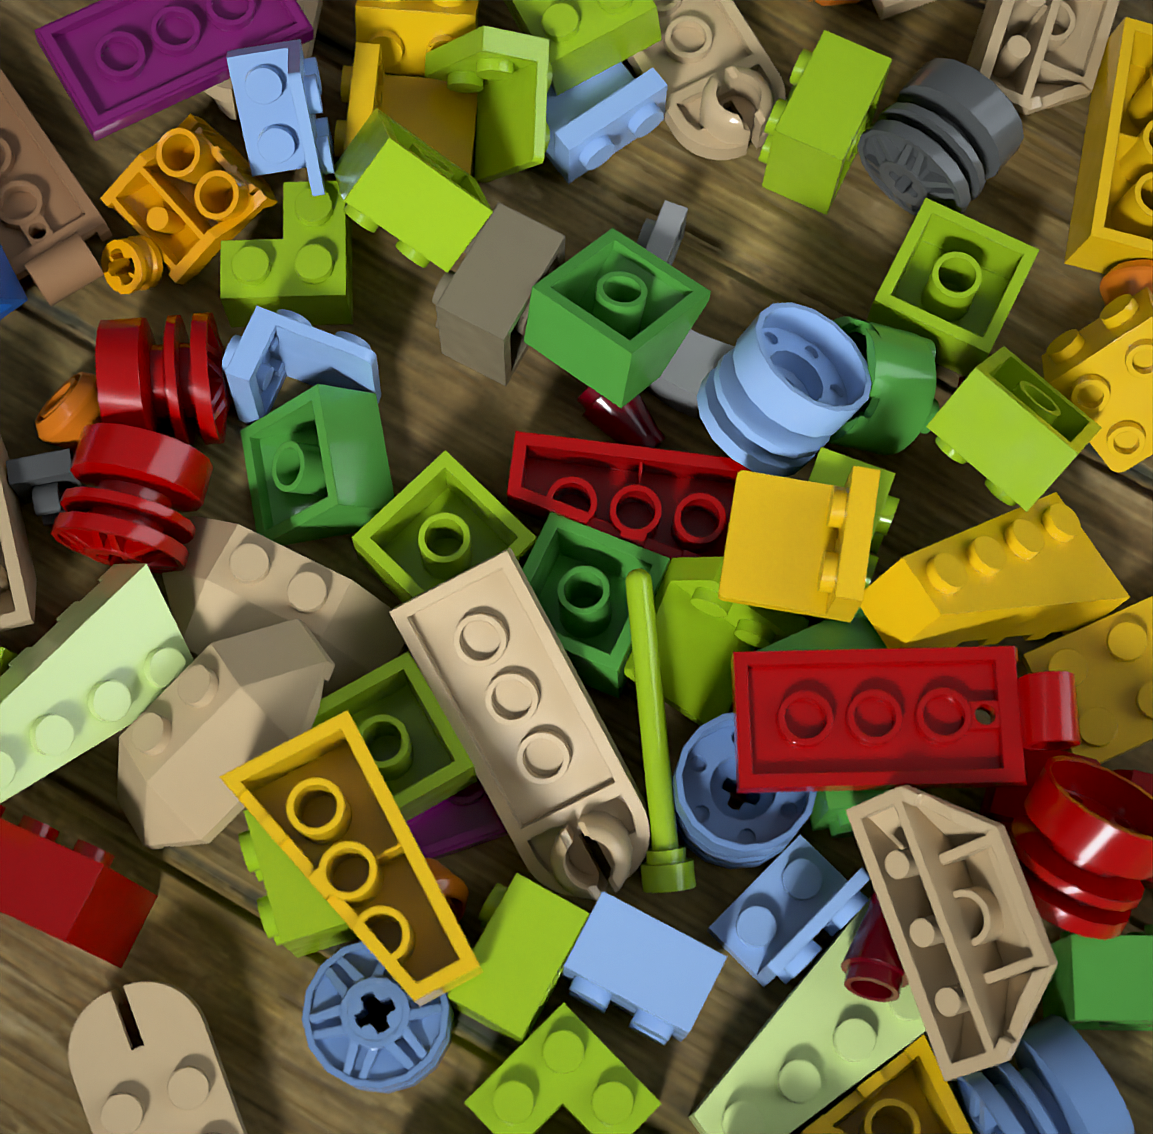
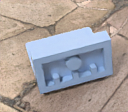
M301 39L227 51L226 59L252 177L307 168L312 196L325 195V175L335 173L332 155L334 154V147L328 117L316 118L317 113H323L321 101L322 86L316 57L304 58Z
M799 835L715 920L707 931L763 987L776 976L786 985L821 951L822 948L813 940L817 933L823 928L832 937L869 901L860 891L870 880L869 873L862 867L848 881L805 838Z

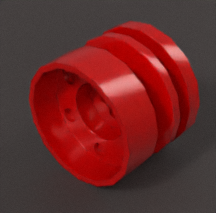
M213 313L193 314L190 342L181 315H167L163 332V344L156 345L153 332L146 317L100 320L96 333L95 363L102 423L124 424L162 434L163 420L170 419L175 438L191 446L195 438L197 417L205 445L224 443L227 415L231 405V392L225 371L222 370V360L226 349L219 337Z
M113 423L86 425L81 431L70 471L75 479L88 487L67 488L62 494L60 504L66 512L59 513L55 518L51 531L52 536L57 542L72 551L108 566H113L114 564L147 563L151 573L155 574L183 571L189 556V552L183 544L189 543L194 538L196 529L192 521L178 512L197 511L203 506L213 471L210 459L188 444L148 429Z
M1063 755L1049 757L1023 803L1027 815L1014 818L1007 831L1041 918L1061 929L1087 938L1108 940L1118 937L1128 923L1131 909L1136 908L1142 899L1144 887L1141 880L1153 877V796L1117 773L1084 759Z

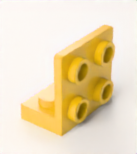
M853 465L844 487L745 470L739 471L735 480L718 598L726 602L851 623L863 602L881 470Z

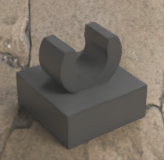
M69 448L6 461L10 487L24 504L33 503L35 514L37 517L42 516L44 526L53 525L58 514L66 512L60 501L62 494L67 488L85 487V484L75 479L70 471L74 455Z

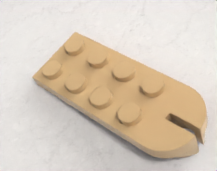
M653 0L657 6L662 40L627 58L637 77L653 67L668 85L664 120L678 142L690 152L712 160H730L746 155L749 138L756 149L763 146L768 136L764 130L770 113L778 98L786 100L785 87L779 72L733 0ZM730 107L734 113L725 109Z
M511 547L389 611L433 695L474 764L476 774L530 873L541 884L555 892L597 901L602 891H606L608 882L582 836L583 833L585 836H590L591 839L596 840L611 867L608 880L615 893L620 890L625 880L637 870L646 855L651 836L648 806Z
M153 980L139 981L123 986L144 1045L137 1048L132 1047L119 1010L120 1006L124 1003L119 988L96 998L82 1011L71 1031L68 1044V1061L92 1134H247L206 1018L196 1001L185 991L172 984Z

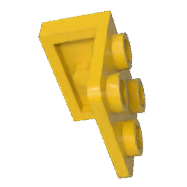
M357 0L355 6L356 42L380 44L384 73L425 76V57L427 52L477 29L481 0Z
M356 42L353 66L344 65L342 70L341 100L344 103H349L347 120H337L334 137L335 157H341L375 108H378L471 175L478 92H455L447 88V81L385 75L380 44Z
M1148 287L1133 296L1131 294H1124L1114 299L1101 311L1100 318L1080 331L1071 329L1062 333L1050 343L1046 353L1041 356L1044 380L1102 427L1089 443L1114 472L1127 471L1153 455V294Z

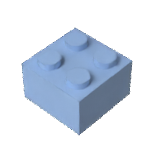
M602 891L563 966V979L571 983L569 995L572 998L601 1013H605L609 1004L633 1016L628 1026L629 1028L665 1046L670 1037L681 1042L689 1034L727 956Z

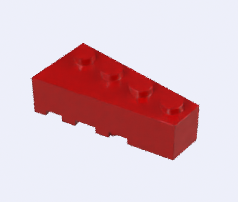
M515 431L507 498L509 508L545 522L550 512H553L668 557L670 562L672 558L724 557L736 476L739 471L751 470L729 457Z
M0 805V912L114 966L122 968L158 896L111 869L110 866L115 858L111 853L81 839L77 840L72 850L55 843L60 834L58 830L34 818L23 815L18 825L1 819L6 808Z

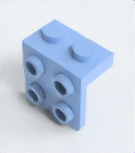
M621 62L559 95H556L550 85L547 92L546 123L550 129V141L545 152L546 157L568 184L587 171L599 167L611 155L636 138L647 135L664 120L668 85L653 67L635 79Z
M256 306L243 335H234L231 338L223 356L222 370L225 371L240 421L252 424L270 412L286 376L312 386L323 384L376 393L377 402L381 398L377 355L371 350L370 345L365 340L344 331L336 332L333 335L314 328L306 318L287 309H278L275 313Z

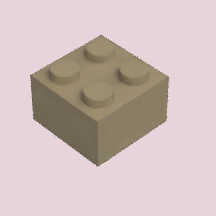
M498 202L493 213L464 250L466 256L457 271L449 270L440 279L432 302L436 305V328L439 329L442 354L507 386L530 347L524 342L532 286L565 263V235Z

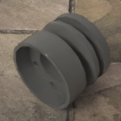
M934 58L922 65L900 90L897 102L884 108L879 114L878 121L869 125L862 133L858 143V151L861 162L872 181L889 199L908 213L917 216L925 198H928L963 214L969 202L975 200L982 192L986 179L996 176L1019 149L1024 138L1022 120L1012 102L993 81L973 67L954 59Z

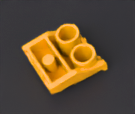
M192 114L178 127L166 132L159 142L141 152L100 198L107 207L115 209L139 235H143L154 242L162 256V261L171 271L168 275L175 283L181 285L196 276L221 249V241L232 240L260 211L274 206L278 202L270 185L261 175L252 177L250 163L242 154L202 118Z

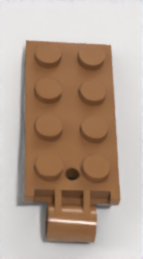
M0 68V244L18 280L30 275L47 303L52 307L104 275L84 241L97 234L103 242L113 235L105 220ZM38 233H46L42 238L34 239Z

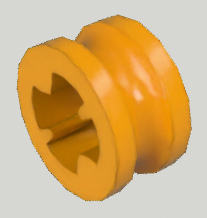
M143 235L112 240L106 244L102 252L101 266L104 277L110 287L120 294H131L138 290L151 289L159 283L162 277L163 262L159 249L151 239ZM129 258L133 260L135 271H132Z

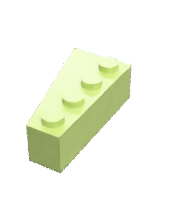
M147 563L114 564L98 579L100 583L81 601L73 602L56 619L58 623L32 647H26L8 664L10 668L0 677V803L132 724L194 661Z
M870 898L822 952L808 972L688 1118L700 1134H789L926 1031L910 985L901 988L899 998L892 1002L868 1000L851 993L844 986L846 974L841 969V963L868 910Z

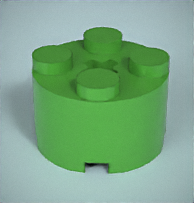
M849 316L832 320L857 345L867 362L872 385L868 400L839 430L830 435L827 443L881 455H892L908 447L919 433H929L931 430L926 426L940 410L939 403L934 398L936 391V347L933 341L913 332Z

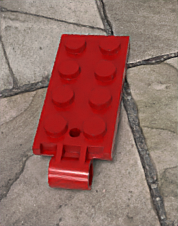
M1015 646L733 652L731 656L737 793L892 790L903 785H909L916 789L1026 787L1029 784L1028 770L1025 769L1024 749L1051 751L1069 749L1081 744L1075 674L1066 671H1042L1017 678L1016 664L1019 662L1018 649ZM975 711H986L991 719L990 724L980 723L976 719Z

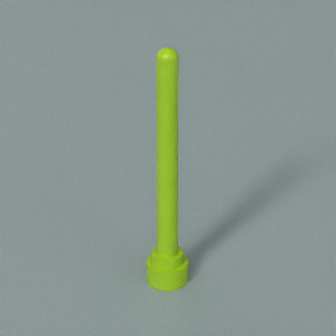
M637 568L628 573L625 583L652 848L646 851L647 862L640 865L643 892L646 893L675 892L696 887L694 859L687 858L686 847L679 846L652 578L646 570Z

